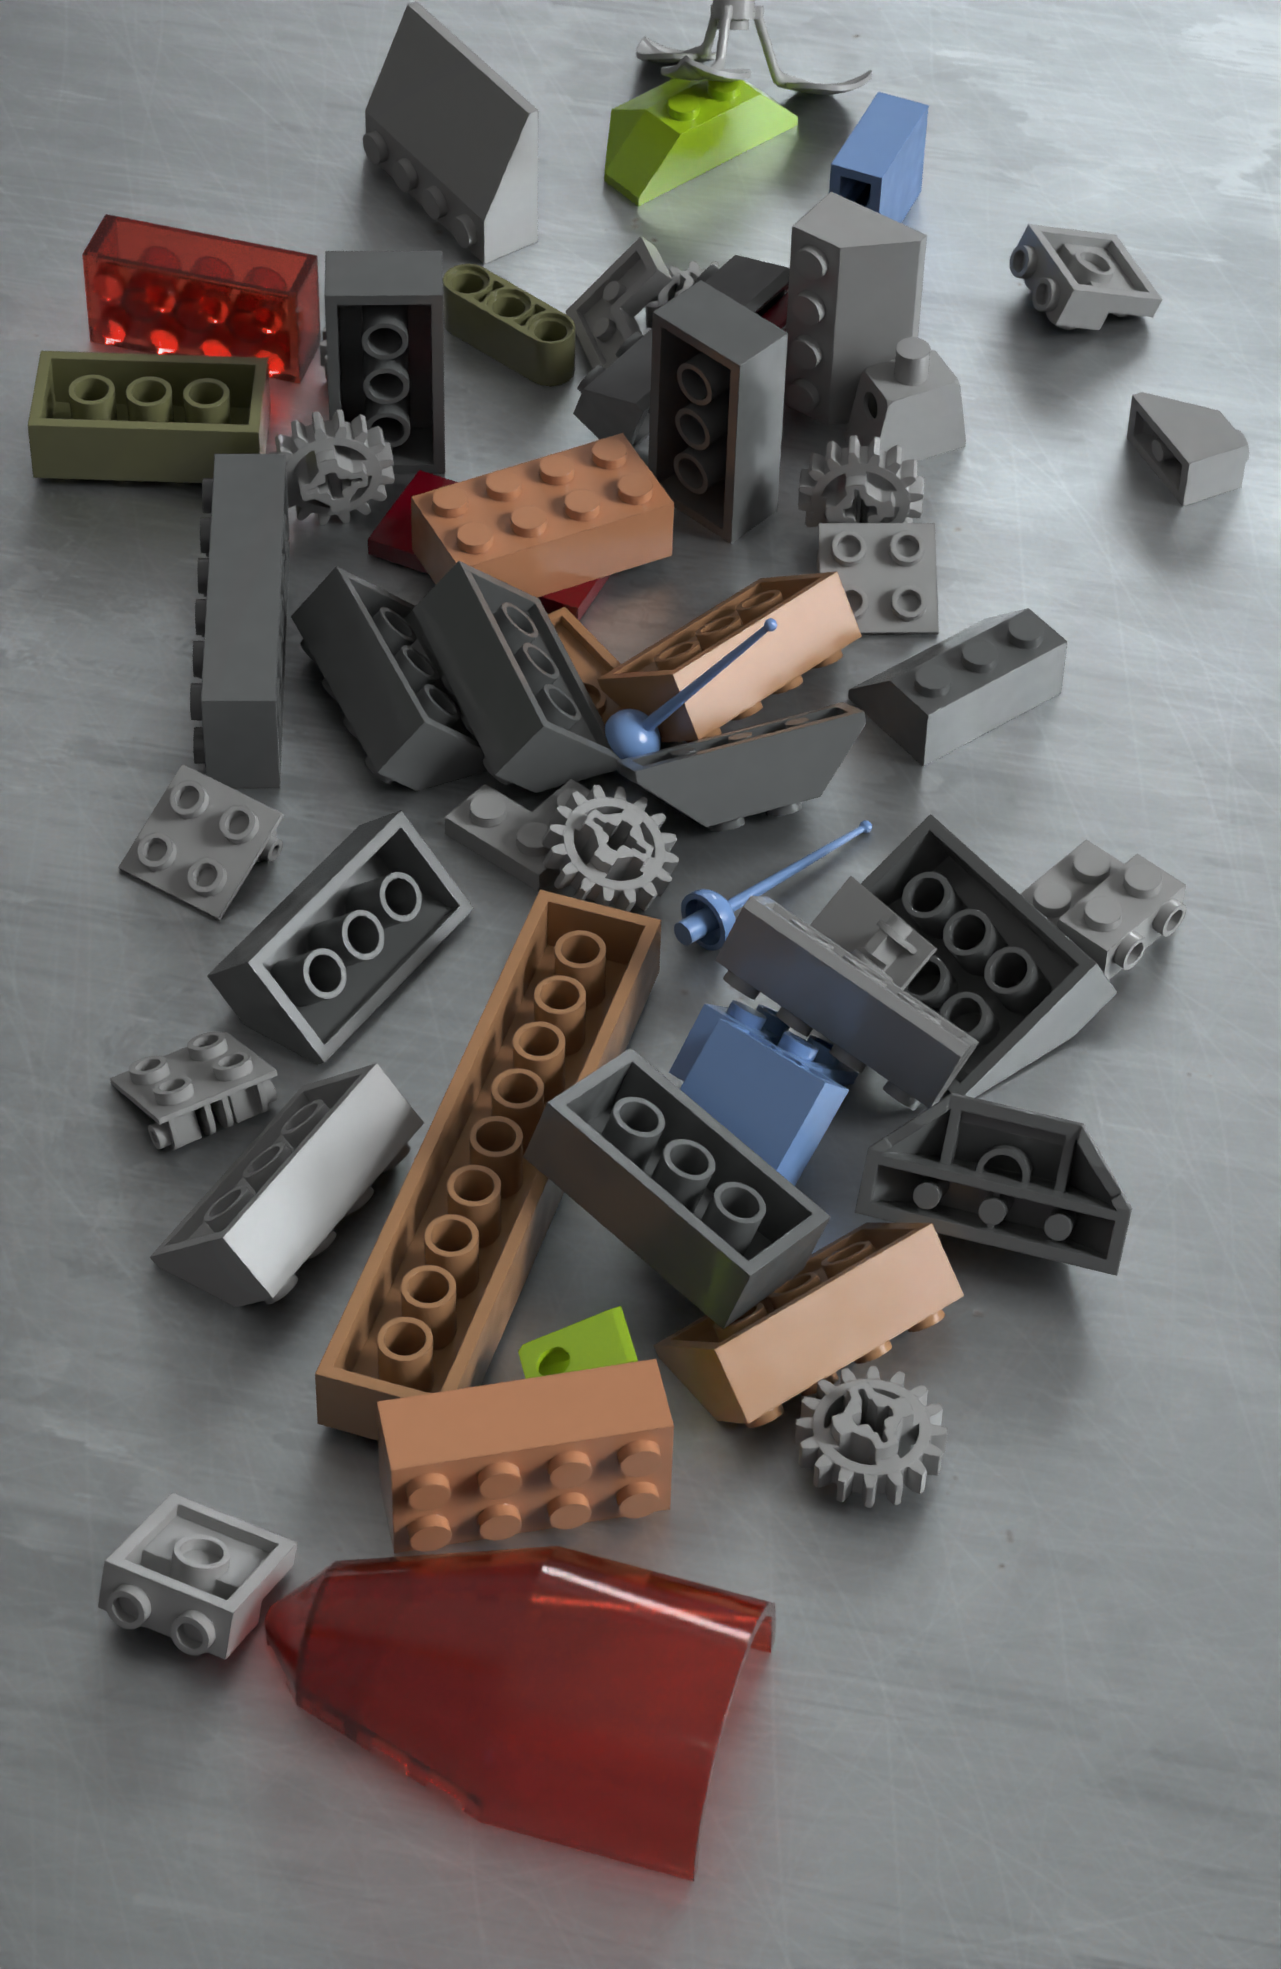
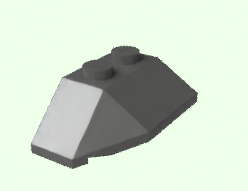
M840 702L809 712L616 761L619 774L683 815L705 827H709L710 831L732 830L745 824L744 817L765 812L767 816L792 814L801 810V802L821 797L866 725L865 711Z
M951 1093L868 1148L855 1213L895 1223H932L936 1233L1116 1276L1119 1271L1132 1212L1130 1203L1084 1123L956 1093Z

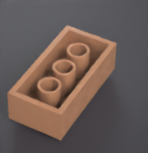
M621 433L412 496V550L435 585L458 561H461L538 598L672 556L674 502L625 435Z
M656 1359L377 1402L380 1488L394 1553L413 1550L429 1552L450 1544L482 1539L498 1541L519 1533L551 1528L573 1529L588 1522L619 1517L642 1518L653 1512L670 1510L674 1424Z

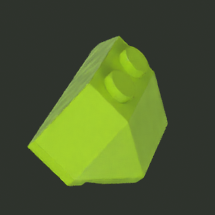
M674 78L611 109L604 181L639 207L797 126L798 116L745 80L720 82L708 79L695 81Z

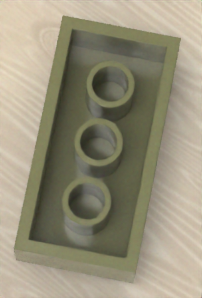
M41 351L28 420L33 478L202 483L203 478H213L215 454H266L271 413L268 358Z

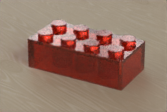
M105 214L82 254L90 342L148 354L268 358L269 378L297 384L301 383L320 346L321 329L317 255Z

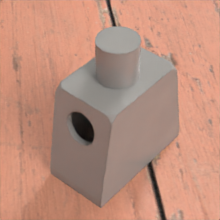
M908 337L900 340L896 346L895 359L869 366L861 373L845 434L847 445L850 436L856 435L860 446H869L870 441L874 437H879L881 439V450L887 452L896 445L902 447L901 462L915 459L917 462L966 446L959 381L939 354L931 350L930 345L925 340L917 337Z

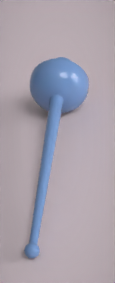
M772 618L767 619L762 628L648 716L636 709H623L613 714L606 722L605 734L614 753L622 760L659 751L661 736L657 726L768 631L776 630V620Z
M867 820L862 821L856 829L728 900L719 893L708 889L691 892L683 898L681 903L683 920L674 925L676 938L686 946L696 941L707 950H719L722 948L736 921L734 912L743 907L750 896H761L861 833H869L872 830L871 822Z

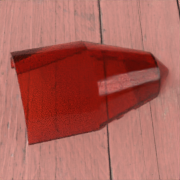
M561 1546L335 1561L271 1605L265 1616L264 1626L267 1646L271 1645L286 1676V1685L297 1706L366 1750L370 1751L375 1747L406 1767L407 1776L424 1787L430 1782L462 1802V1811L479 1822L694 1881L698 1870L703 1817L727 1714L749 1648L768 1653L772 1651L776 1631V1606L773 1602Z

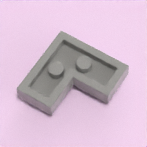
M642 236L565 311L574 321L576 335L592 369L599 364L607 369L618 359L616 352L633 333L636 331L641 332L634 317L651 300L655 299L672 280L656 246Z
M570 779L531 812L487 784H484L445 816V834L539 892L561 872L560 869L546 868L543 863L550 849L542 845V838L550 826L548 823L559 805L565 806L573 792L578 791L587 798L591 790Z

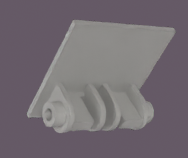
M818 523L819 549H817L816 556L817 573L838 572L861 635H928L939 633L935 523Z
M182 764L118 868L221 920L255 862H262L265 859L273 862L279 856L283 847V841L276 837L275 830L284 815Z
M852 876L847 879L810 924L811 927L903 990L937 950V948Z
M227 1031L207 1032L195 1036L187 1043V1047L165 1056H149L139 1059L130 1065L129 1071L110 1078V1081L116 1089L156 1121V1123L148 1126V1131L155 1147L159 1150L168 1146L174 1151L201 1139L200 1128L207 1136L216 1133V1125L210 1104L219 1123L224 1128L233 1126L234 1121L239 1123L267 1112L269 1109L268 1104L277 1100V1093L270 1079L278 1076L274 1067Z

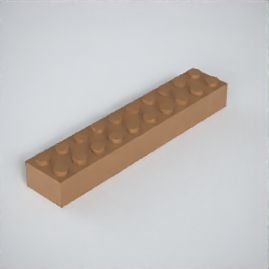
M539 890L315 1372L317 1422L319 1425L378 1441V1401L481 1386L564 1194L558 1186L523 1156L547 1102L625 1052L660 972V919Z

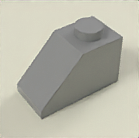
M1144 392L1132 395L1126 438L1182 506L1242 488L1245 464L1249 458V446L1243 433L1236 430L1219 410Z

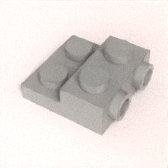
M1028 224L1010 257L1011 273L1016 278L1024 279L1026 287L1032 291L1034 307L1038 311H1046L1048 319L1053 324L1066 330H1073L1075 328L1100 330L1109 313L1118 317H1127L1129 315L1153 317L1162 302V298L1117 235Z
M1087 839L1020 893L1091 957L1101 968L1108 980L1122 968L1129 970L1135 966L1149 945L1161 935L1164 937L1171 935L1179 927L1186 913V905L1183 904L1186 884L1139 854H1136L1124 864Z
M171 1493L105 1560L98 1608L107 1611L113 1622L122 1628L136 1629L138 1627H147L171 1637L176 1647L186 1654L196 1656L210 1653L226 1660L258 1624L262 1600L294 1566L298 1542Z

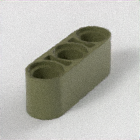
M460 264L447 270L443 277V324L449 333L539 385L552 387L570 381L575 372L576 326L568 315L479 265Z

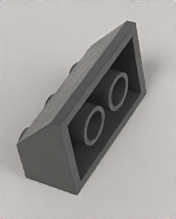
M1029 608L989 617L849 689L848 699L860 710L865 711V714L924 767L1061 694L1068 641Z

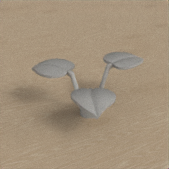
M713 0L704 42L697 47L686 51L672 49L644 36L636 48V57L639 60L654 63L677 62L678 64L661 68V75L695 81L708 79L720 82L751 78V70L724 69L729 30H749V20H754L773 83L778 88L811 94L834 95L860 88L872 78V70L842 83L820 84L783 73L778 67L765 25L764 6H755V0ZM717 29H719L717 51L711 52ZM715 60L710 67L700 63Z

